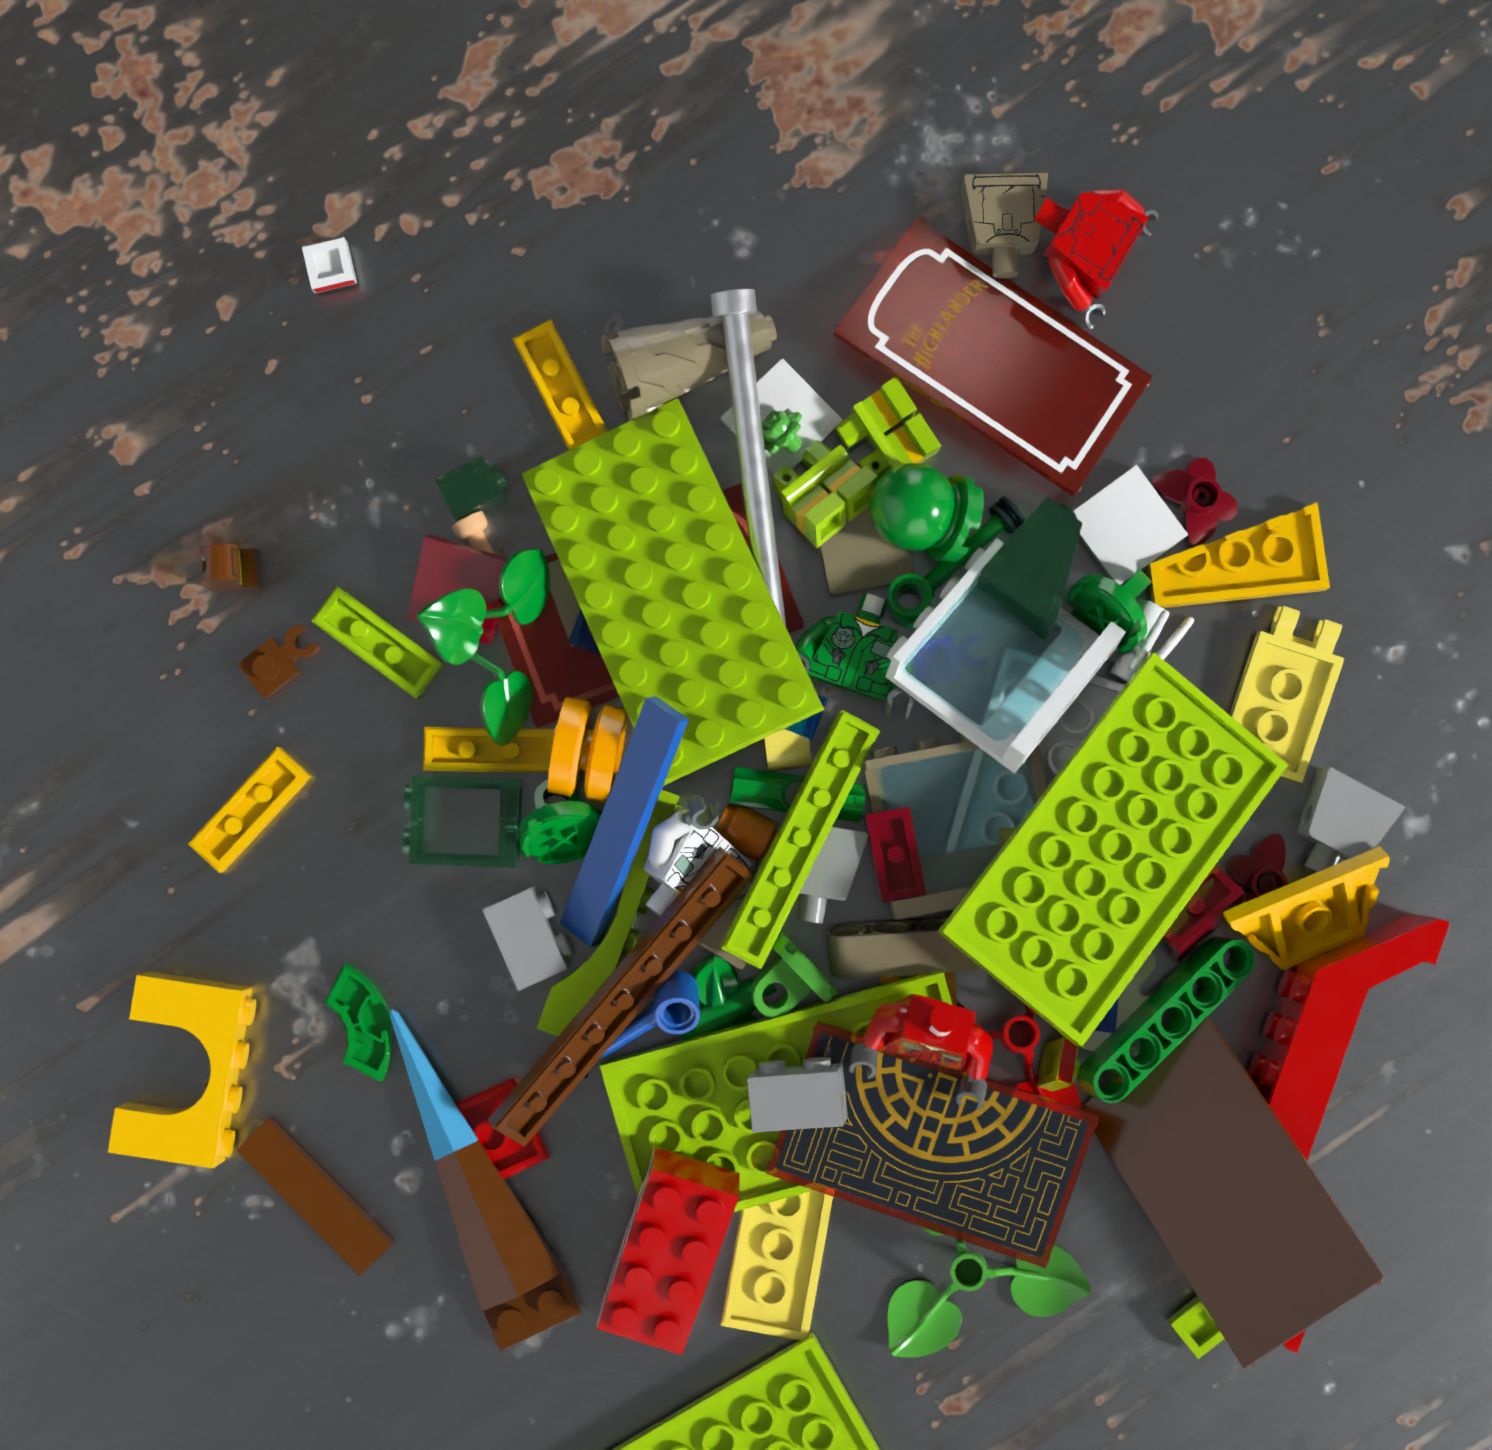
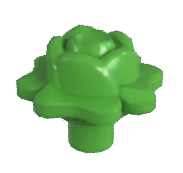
M788 408L784 411L773 410L767 414L765 420L761 421L764 448L770 454L775 453L780 448H785L790 453H795L800 449L802 440L796 435L801 428L798 422L801 420L802 415L799 412H792Z

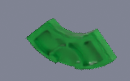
M346 962L340 970L324 1003L338 1014L345 1027L347 1047L342 1062L382 1082L389 1070L394 1046L393 1024L390 1012L374 983L359 969Z

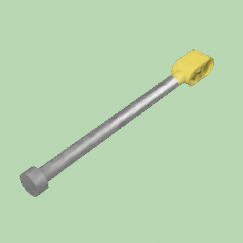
M727 290L711 294L710 298L713 318L722 319L750 551L786 626L749 315L757 313L755 290ZM807 718L764 738L768 771L811 766Z

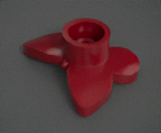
M1198 457L1188 464L1185 471L1172 469L1154 476L1149 481L1160 495L1172 502L1181 504V510L1185 511L1184 528L1188 533L1186 540L1190 548L1204 544L1215 533L1217 522H1228L1236 516L1238 511L1236 499L1231 494L1222 491L1219 483L1215 480V467L1207 458Z
M1273 833L1259 841L1253 847L1251 857L1247 855H1234L1230 857L1227 863L1229 875L1237 884L1244 886L1246 892H1248L1243 903L1290 884L1287 882L1286 875L1282 872L1286 859V847L1284 839L1280 834Z

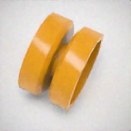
M570 697L565 698L550 748L548 793L570 797L578 788L582 771H586L584 793L587 800L606 803L620 767L628 719L625 708L606 704L598 713L594 730H591L592 707L589 701Z

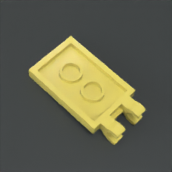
M1277 606L1272 618L1270 634L1263 631H1257L1229 715L1288 764L1281 777L1303 783L1345 659L1332 654L1342 625L1326 619L1324 621L1318 620L1313 633V641H1308L1292 635L1298 622L1300 611L1286 606Z

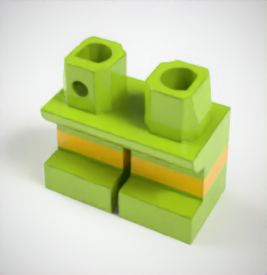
M896 376L883 384L881 389L864 401L855 404L852 407L850 416L840 423L835 430L847 450L862 440L867 439L874 452L860 460L857 465L860 468L866 465L878 475V480L889 469L907 463H921L937 454L941 448V444L920 413L915 415L917 408Z
M817 440L806 448L802 455V463L809 469L808 471L799 476L790 466H784L772 476V487L782 500L783 514L816 548L820 547L846 525V520L852 521L869 507V500L878 482V475L866 465L863 468L857 466L850 460L847 451L841 444L832 450Z

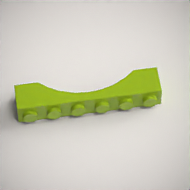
M661 789L623 885L616 917L605 939L594 954L576 971L552 986L537 1029L559 1036L618 967L622 953L628 955L634 948L639 931L632 929L638 912L646 915L648 910L646 903L654 894V889L647 887L651 876L644 870V863L648 858L652 830L656 825L671 817L676 807L680 806L678 805L679 795Z

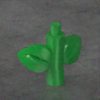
M714 955L706 957L694 967L691 976L696 979L699 986L700 1019L694 1029L680 1034L683 1041L702 1034L757 1020L755 1016L750 1014L757 1009L751 1000L750 990L753 983L751 977L739 983L737 971L732 964ZM774 983L766 986L763 990L762 999L777 992Z

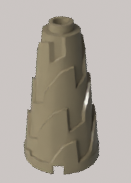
M757 310L756 314L749 315L753 356L771 349V341L777 339L776 328L769 314L763 316ZM713 316L612 331L603 334L601 337L603 356L613 353L616 358L611 360L610 364L606 365L618 402L624 414L628 413V419L630 420L656 410L672 399L705 385L715 379V376L728 371L722 319H714Z

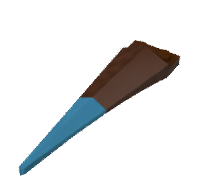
M391 1009L390 1018L481 1312H484L500 1351H503L581 1314L583 1309L565 1269L499 1173L399 1012Z

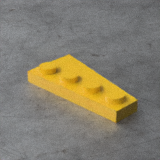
M1318 502L1293 513L1267 520L1249 529L1226 535L1205 545L1202 544L1150 563L1147 566L1148 578L1152 581L1149 584L1151 602L1162 608L1326 591L1330 588Z

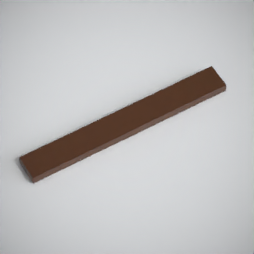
M719 846L489 1117L488 1120L492 1128L525 1147L653 997L661 985L664 984L755 877L753 871Z

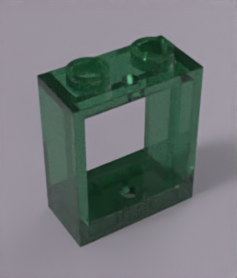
M412 775V784H406L404 790V809L411 810L410 828H404L402 836L403 854H409V864L519 867L521 848L517 831L522 821L523 779ZM429 788L501 789L498 855L427 852Z

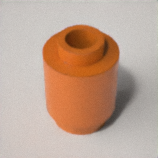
M728 804L715 830L741 854L759 861L762 855H766L777 834L774 830L778 822L745 806L737 808Z

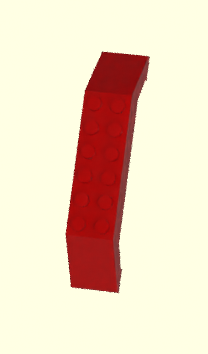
M1409 914L1366 932L1364 937L1292 966L1291 971L1286 970L1282 975L1278 986V995H1281L1276 1012L1272 1011L1265 1021L1263 1036L1266 1037L1261 1054L1256 1053L1249 1066L1248 1075L1307 1161L1368 990L1421 963L1436 965L1451 924L1450 922L1439 918ZM1305 1330L1284 1343L1283 1346L1287 1350L1297 1353Z

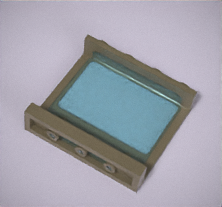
M958 734L959 743L942 746L941 739L935 738L915 742L916 751L898 754L897 746L871 751L872 759L864 761L863 768L872 813L910 807L926 895L889 901L893 919L898 920L955 909L1047 788L1039 744L1015 774L962 734Z

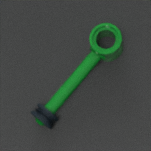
M1002 496L998 502H995V505L989 507L992 517L965 540L962 546L970 549L958 562L949 564L941 561L924 577L917 574H904L897 577L891 583L888 590V609L891 618L900 626L913 628L914 623L924 609L928 606L932 607V599L935 597L934 591L966 564L978 548L981 547L983 549L1003 530L1013 534L1016 528L1018 529L1019 526L1025 523V518L1019 507L1008 498ZM906 593H914L922 599V603L916 608L907 609L902 607L898 600Z

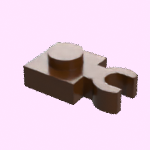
M299 624L290 628L286 633L285 643L282 645L275 638L271 637L237 664L264 699H269L302 673L294 663L299 658H311L319 652L321 647L316 642L311 643L305 649L298 647V637L307 630L303 625Z

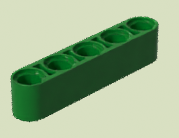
M1213 937L1206 941L1083 1061L1077 1075L1080 1089L1087 1095L1108 1103H1115L1124 1099L1250 975L1256 962L1252 947L1245 941L1225 937ZM1229 948L1232 959L1229 966L1225 968L1223 956ZM1199 978L1202 988L1200 994L1194 998L1192 987ZM1169 1008L1171 1020L1168 1026L1163 1029L1161 1017L1164 1011ZM1138 1039L1141 1047L1140 1052L1132 1059L1130 1056V1046L1133 1041ZM1107 1069L1110 1076L1109 1083L1100 1090L1098 1079L1101 1073Z

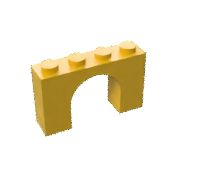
M151 971L136 975L129 1019L176 1026L195 1035L208 1053L211 1066L210 1080L203 1096L196 1104L190 1107L169 1108L129 1101L116 1107L108 1147L109 1153L207 1168H215L225 1161V1157L231 1156L235 1143V1131L230 1130L232 1113L238 1112L242 1099V1087L237 1086L239 1069L245 1068L249 1055V1043L244 1042L246 1025L252 1024L256 1012V999L251 998L252 987Z

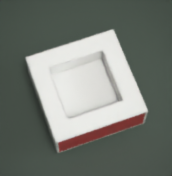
M344 237L302 247L311 289L315 294L357 284L348 242Z

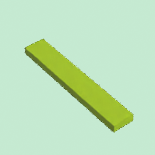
M844 710L838 711L719 949L757 969H762L880 732L879 729Z

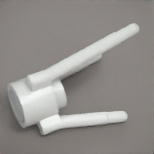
M1167 610L1161 611L1141 647L1137 646L1134 650L1127 653H1117L1119 648L1115 649L1108 658V661L1114 663L1109 672L1110 674L1128 682L1134 672L1144 662L1147 655L1151 654L1149 651L1169 617ZM1187 617L1157 652V655L1163 660L1194 623L1193 617Z

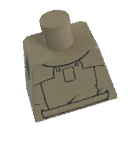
M1048 173L964 175L960 186V196L971 252L976 256L992 255L993 277L1013 278L1018 276V255L1034 253L1039 242L1041 225L1033 221L1045 201Z

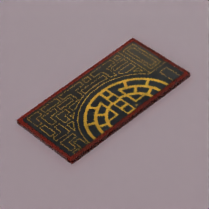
M817 1020L816 1025L812 1029L813 1035L805 1059L828 1057L831 1064L843 1063L848 1117L844 1125L839 1127L781 1130L771 1159L766 1165V1174L1046 1269L1047 1263L1050 1262V1255L1094 1129L1098 1125L1099 1116L987 1077L984 1079L987 1083V1091L982 1108L976 1110L977 1099L968 1095L963 1096L960 1106L956 1102L960 1082L966 1075L965 1072L963 1073L885 1049L878 1050L877 1072L873 1078H867V1065H858L854 1068V1072L850 1073L852 1047L858 1043H863V1036Z

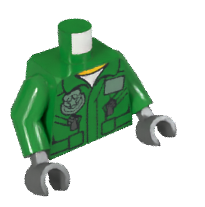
M863 593L856 616L839 611L836 617H822L801 634L795 647L810 678L880 702L886 701L884 708L886 716L890 715L892 706H901L905 710L904 719L909 718L914 702L913 697L885 677L891 663L887 655L898 640V630L881 624L888 603L886 599ZM909 662L908 665L905 667V671L910 676H912V669Z

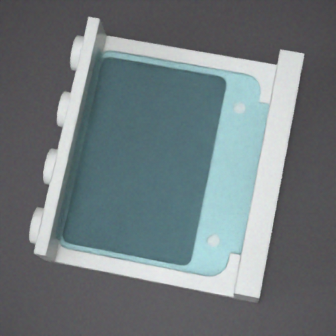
M996 538L986 551L980 547L974 552L965 566L968 572L961 580L954 576L947 583L939 596L942 601L935 609L931 606L924 609L913 625L916 631L909 639L901 636L887 655L891 663L885 677L1015 774L1113 654L1126 631L1112 621L1101 635L1091 630L998 562L997 558L1004 543Z

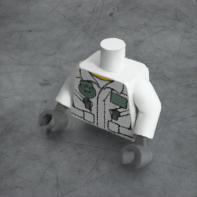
M699 795L689 798L687 801L688 810L677 806L671 817L656 825L652 830L648 858L644 863V870L660 886L646 903V906L659 917L719 846L748 868L752 865L751 862L712 828L718 821L715 804H709L706 807L703 797ZM764 857L761 858V859L758 861V863L756 864V871H753V873H754L755 875H756V873H757V871H758V869H759V867H760V865H761V863H762ZM753 879L739 895L747 893Z

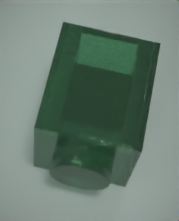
M482 455L435 479L449 509L457 521L479 511L484 513L507 501L501 489L507 487L508 484L498 464L494 463L489 466Z

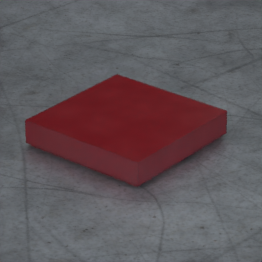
M428 534L423 540L406 619L420 623L416 617L419 611L440 596L461 588H470L478 591L485 600L486 610L501 608L502 599L499 593V578L502 568L509 558ZM498 617L484 619L481 625L483 633L479 642L489 645L493 641Z

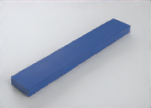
M656 696L645 699L560 921L561 925L590 948L601 944L689 721L687 717Z

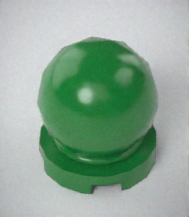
M924 463L903 464L889 469L878 480L869 500L871 522L884 541L901 550L920 551L927 549L928 555L933 559L949 564L955 563L966 555L970 549L962 546L970 528L979 530L984 508L983 490L974 486V478L965 475L955 474L947 478L943 473Z

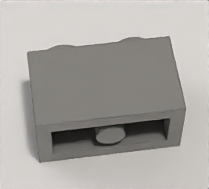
M536 886L482 909L518 991L560 973L571 966L568 958L573 956V951L564 932L557 934L550 918L556 914L545 891L539 894Z
M828 1057L803 1060V1066L786 1067L785 1061L782 1060L766 1061L759 1063V1069H754L747 1077L752 1132L839 1127L844 1125L848 1117L843 1063L831 1064Z

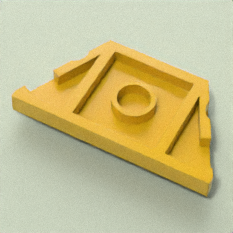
M1379 846L1223 912V916L1235 931L1238 930L1247 937L1254 947L1260 952L1266 953L1270 960L1282 970L1288 969L1364 937L1369 922V911L1375 905L1379 889L1374 883L1379 868L1388 867L1389 856Z

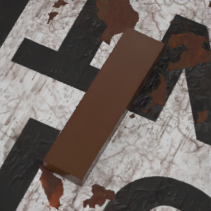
M272 1117L268 1118L236 1150L359 1276L394 1242Z

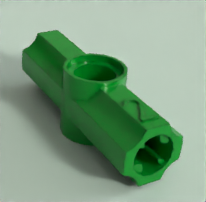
M734 766L729 804L788 812L791 805L786 799V790L794 782L802 783L805 776ZM853 784L836 818L837 820L861 822L866 785Z

